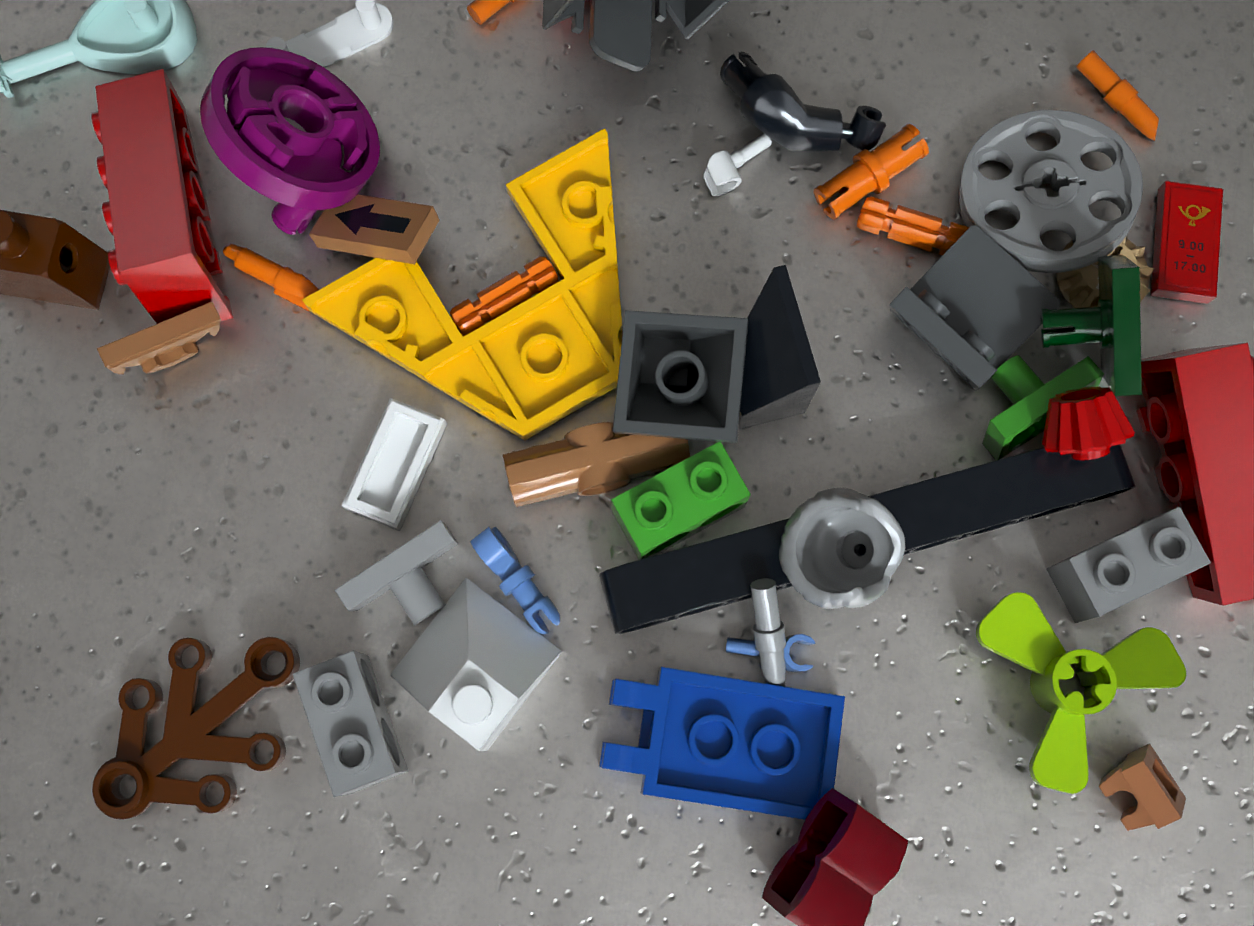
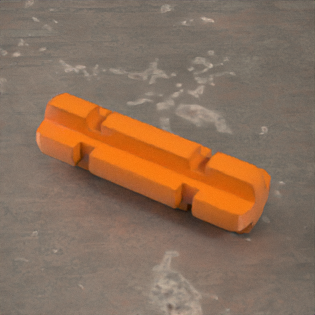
M872 196L867 197L864 201L857 220V227L860 230L876 235L882 230L888 232L886 238L931 252L932 247L939 249V255L942 256L969 229L967 226L950 222L949 227L942 225V218L898 205L896 210L888 208L890 202Z
M540 256L524 265L525 272L519 274L517 271H514L477 293L478 299L471 302L467 299L453 307L450 311V316L463 337L483 326L487 321H492L530 299L536 292L540 293L559 282L558 275L550 261L546 257Z

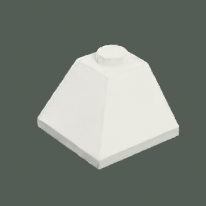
M465 578L390 676L428 712L478 751H488L562 651L477 585Z

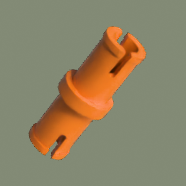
M911 124L902 127V130L872 151L864 149L854 155L852 165L823 185L814 188V196L819 205L836 193L841 194V196L823 209L824 213L832 220L837 219L841 213L870 193L880 194L889 188L890 179L919 159L926 157L929 154V148L924 138L907 150H902L905 145L920 134V131Z

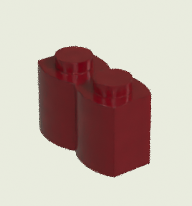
M832 788L816 803L807 816L800 831L798 842L781 857L766 882L762 898L782 916L797 926H864L871 908L873 896L881 891L898 873L906 853L908 840L863 807Z

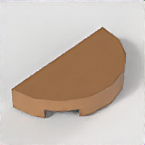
M210 302L99 347L97 351L105 367L113 373L123 375L126 370L125 367L141 365L144 373H153L174 366L198 353L199 349L195 342L207 333L215 337L220 330L221 318L213 302Z

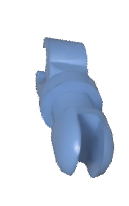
M488 527L470 541L484 563L503 581L499 587L505 596L510 594L514 596L525 611L523 616L535 631L541 634L549 633L546 624L539 616L540 610L545 613L553 624L559 625L560 614L548 596L544 597L531 580L535 576L528 565L522 567L519 564L512 547L496 527L492 529Z

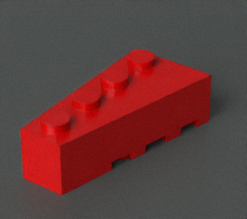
M164 69L95 86L98 111L93 112L91 118L95 133L103 145L104 155L97 157V167L109 194V201L102 204V211L107 227L114 236L115 249L108 251L109 265L114 278L119 285L127 284L156 324L210 302H213L221 321L232 319L233 314L229 298L222 294L212 278L214 275L223 273L219 253L213 248L208 230L204 224L205 221H209L211 218L207 201L194 174L200 171L186 110Z
M1248 342L1186 349L1141 359L1142 393L1147 407L1139 408L1136 412L1142 432H1152L1160 448L1162 458L1159 461V465L1154 467L1159 488L1164 491L1166 497L1171 502L1176 503L1177 507L1181 508L1211 562L1186 575L1193 598L1222 606L1254 599V358L1250 355Z

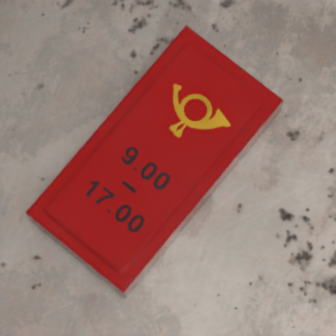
M1165 181L1158 188L1152 268L1154 269L1151 276L1150 296L1209 304L1217 297L1223 203L1222 188Z

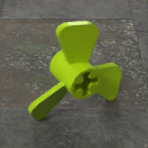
M1022 592L1012 593L1003 597L979 621L976 627V638L981 646L1032 671L1030 677L1032 696L1042 709L1051 713V716L1030 760L1029 772L1033 781L1039 786L1064 793H1078L1085 788L1088 782L1084 714H1094L1105 709L1112 702L1117 689L1176 688L1182 685L1186 679L1185 665L1170 638L1161 630L1152 627L1136 630L1102 654L1088 649L1066 652L1033 597ZM1072 664L1079 669L1076 674L1080 679L1081 687H1085L1084 695L1074 691L1064 696L1060 688L1059 680L1071 679L1074 676Z

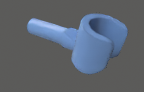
M805 634L787 636L786 647L784 648L786 671L801 672L811 669L813 665H798L794 663L789 651L794 642L802 645L816 644L815 641ZM727 637L726 653L760 657L754 640Z

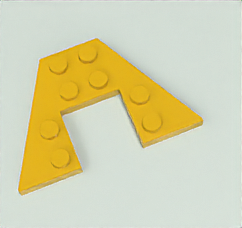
M605 128L506 184L508 195L562 280L463 337L417 261L414 265L374 258L305 297L302 301L313 314L522 440H528L616 388L618 384L623 331L608 133Z

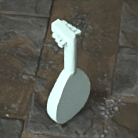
M95 0L80 17L69 39L3 61L0 55V93H4L8 98L14 97L10 84L76 61L91 68L124 74L140 75L164 69V71L182 64L194 51L197 43V33L193 14L186 0Z

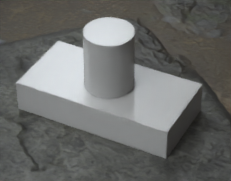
M440 520L335 589V592L348 611H358L391 589L413 624L417 625L446 605L422 568L457 546L458 542L446 524Z

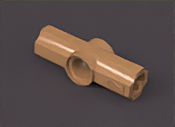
M613 422L583 426L567 433L564 436V440L503 454L508 482L516 507L576 492L580 496L607 493L628 485L632 478L656 474L691 457L688 439L618 434L613 432Z

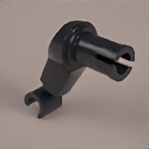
M739 52V59L745 66L732 54L724 61L721 67V80L741 98L740 110L743 117L772 140L790 151H838L841 139H846L850 145L857 149L871 150L879 142L886 127L885 122L880 121L882 118L881 111L870 106H859L851 123H845L842 121V114L838 109L803 104L782 76L764 73L748 53Z

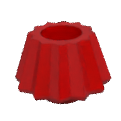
M1083 387L1056 394V397L1049 399L1042 444L1047 452H1059L1060 455L1071 454V458L1074 460H1092L1108 455L1112 446L1125 444L1126 439L1134 437L1135 431L1110 387Z

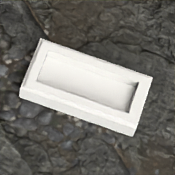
M390 398L342 503V507L350 512L400 531L447 426L445 419Z

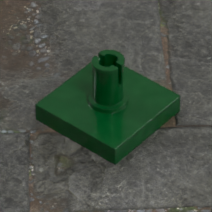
M1124 255L1098 257L1099 301L1097 307L1041 309V324H1043V328H1048L1041 329L1042 347L1099 343L1101 370L1104 373L1103 378L1114 395H1142L1140 267Z

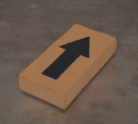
M357 194L355 198L342 206L324 210L309 235L317 248L415 265L440 219L433 206Z

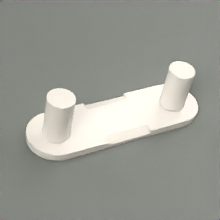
M356 0V8L336 17L335 20L306 34L302 33L286 42L282 38L273 37L267 41L266 48L289 51L326 68L385 39L392 31L393 18L388 8L380 3H376L375 0Z

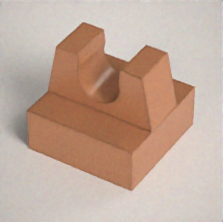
M1150 743L1127 754L1126 759L1104 776L1099 783V788L1105 797L1111 796L1118 791H1128L1136 798L1137 804L1123 811L1120 819L1127 831L1154 824L1160 829L1182 818L1186 797Z

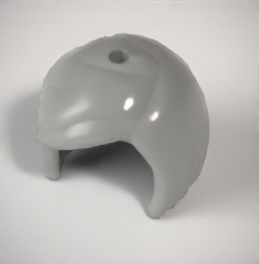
M832 488L820 491L813 498L807 499L791 515L781 536L779 561L782 571L786 574L794 589L801 593L806 601L824 609L860 608L874 602L887 591L890 577L903 560L905 537L899 522L879 501L852 489ZM862 544L866 547V553L863 556L858 552Z

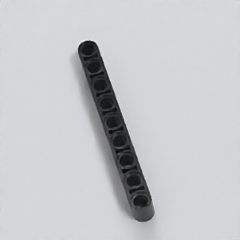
M1121 444L1110 447L1108 455L1092 460H1074L1071 458V454L1060 455L1059 452H1047L1045 447L868 497L884 505L899 522L905 537L904 555L1102 500L1134 489L1136 486ZM789 518L623 564L600 573L599 577L615 634L636 631L752 598L750 585L758 579L768 578L774 580L777 591L793 587L786 574L782 571L779 561L781 536L784 533V528ZM863 544L858 549L861 556L866 553V547Z

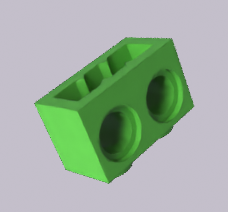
M717 442L611 499L612 513L638 560L658 555L743 509L751 493L721 442Z

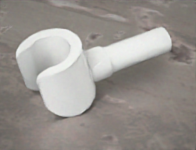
M763 133L731 154L727 151L713 154L703 173V178L712 196L724 195L738 187L742 179L736 168L743 166L745 162L771 146V138Z

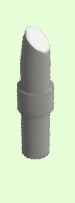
M768 578L758 579L750 585L755 624L753 626L755 647L759 651L765 684L785 687L786 664L784 648L786 647L784 624L780 621L776 582Z

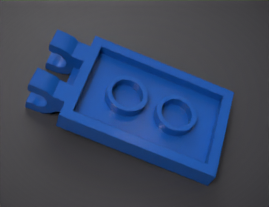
M665 667L659 668L656 685L615 679L612 680L608 705L643 710L638 747L603 742L599 767L643 774L640 792L643 795L806 820L816 803L829 790L834 789L845 696Z

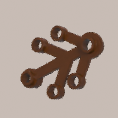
M265 637L257 640L249 647L245 655V671L194 712L199 675L210 666L212 653L209 646L198 639L183 638L175 642L168 654V661L173 670L163 739L144 754L148 716L155 713L162 704L163 692L161 687L155 681L136 678L126 682L122 686L118 698L123 712L116 757L105 762L100 767L93 781L92 793L97 807L105 815L114 819H129L139 816L153 802L196 805L201 811L206 813L222 812L230 808L235 802L237 787L235 782L227 775H207L199 781L161 777L160 775L180 758L246 763L251 769L256 771H268L277 768L283 762L286 755L285 743L278 735L258 733L250 738L209 734L265 687L280 688L289 684L294 679L293 674L298 672L300 667V657L296 648L288 641L276 637ZM194 646L199 652V658L193 667L187 669L182 663V654L186 648ZM280 652L285 658V667L279 674L272 675L267 669V660L273 653ZM144 686L149 692V700L145 707L138 709L133 703V694L137 688ZM263 740H268L274 747L273 758L266 764L259 762L255 755L257 745ZM126 775L132 776L136 781V791L130 798H125L119 788L121 780ZM214 781L220 783L224 789L223 800L216 806L211 804L206 797L207 788Z

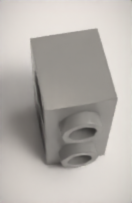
M1177 507L1048 567L1046 570L1075 623L1100 617L1211 562L1181 508Z
M353 650L293 674L333 797L349 795L408 772L368 655Z

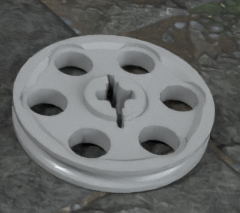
M1063 110L1031 111L1018 114L996 124L974 144L962 170L959 206L963 221L967 227L972 225L979 226L1026 270L1042 273L1067 272L1097 262L1098 257L1107 256L1124 240L1132 227L1141 204L1143 193L1142 173L1139 163L1128 144L1105 124L1075 112ZM1043 132L1052 135L1058 145L1051 150L1039 151L1029 146L1026 138L1033 133ZM1098 151L1110 157L1113 165L1106 170L1095 171L1086 167L1081 161V157L1088 152ZM987 161H999L1010 169V174L1003 179L992 180L982 176L978 168ZM1044 183L1051 184L1052 190L1058 192V196L1047 197V192L1045 189L1040 188V185ZM1096 201H1110L1118 206L1121 211V217L1113 221L1099 220L1091 214L1089 206ZM1003 209L1011 212L1016 217L1017 224L1007 230H998L988 225L984 217L993 210ZM1050 230H1060L1071 237L1073 246L1064 251H1053L1042 244L1040 236Z

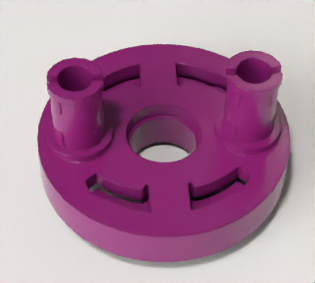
M257 47L240 50L226 57L219 64L203 93L200 115L204 133L209 144L222 163L238 179L258 193L278 202L273 208L271 216L275 225L287 234L295 235L297 231L299 234H302L317 210L336 208L355 198L378 165L380 157L379 136L372 117L364 104L337 76L303 56L275 48ZM226 94H227V98H228L227 112H226V109H225V106H224V104H225V95H226ZM284 117L298 123L306 132L292 126ZM341 145H343L344 147L343 167L347 170H351V172H346L340 168L342 162Z

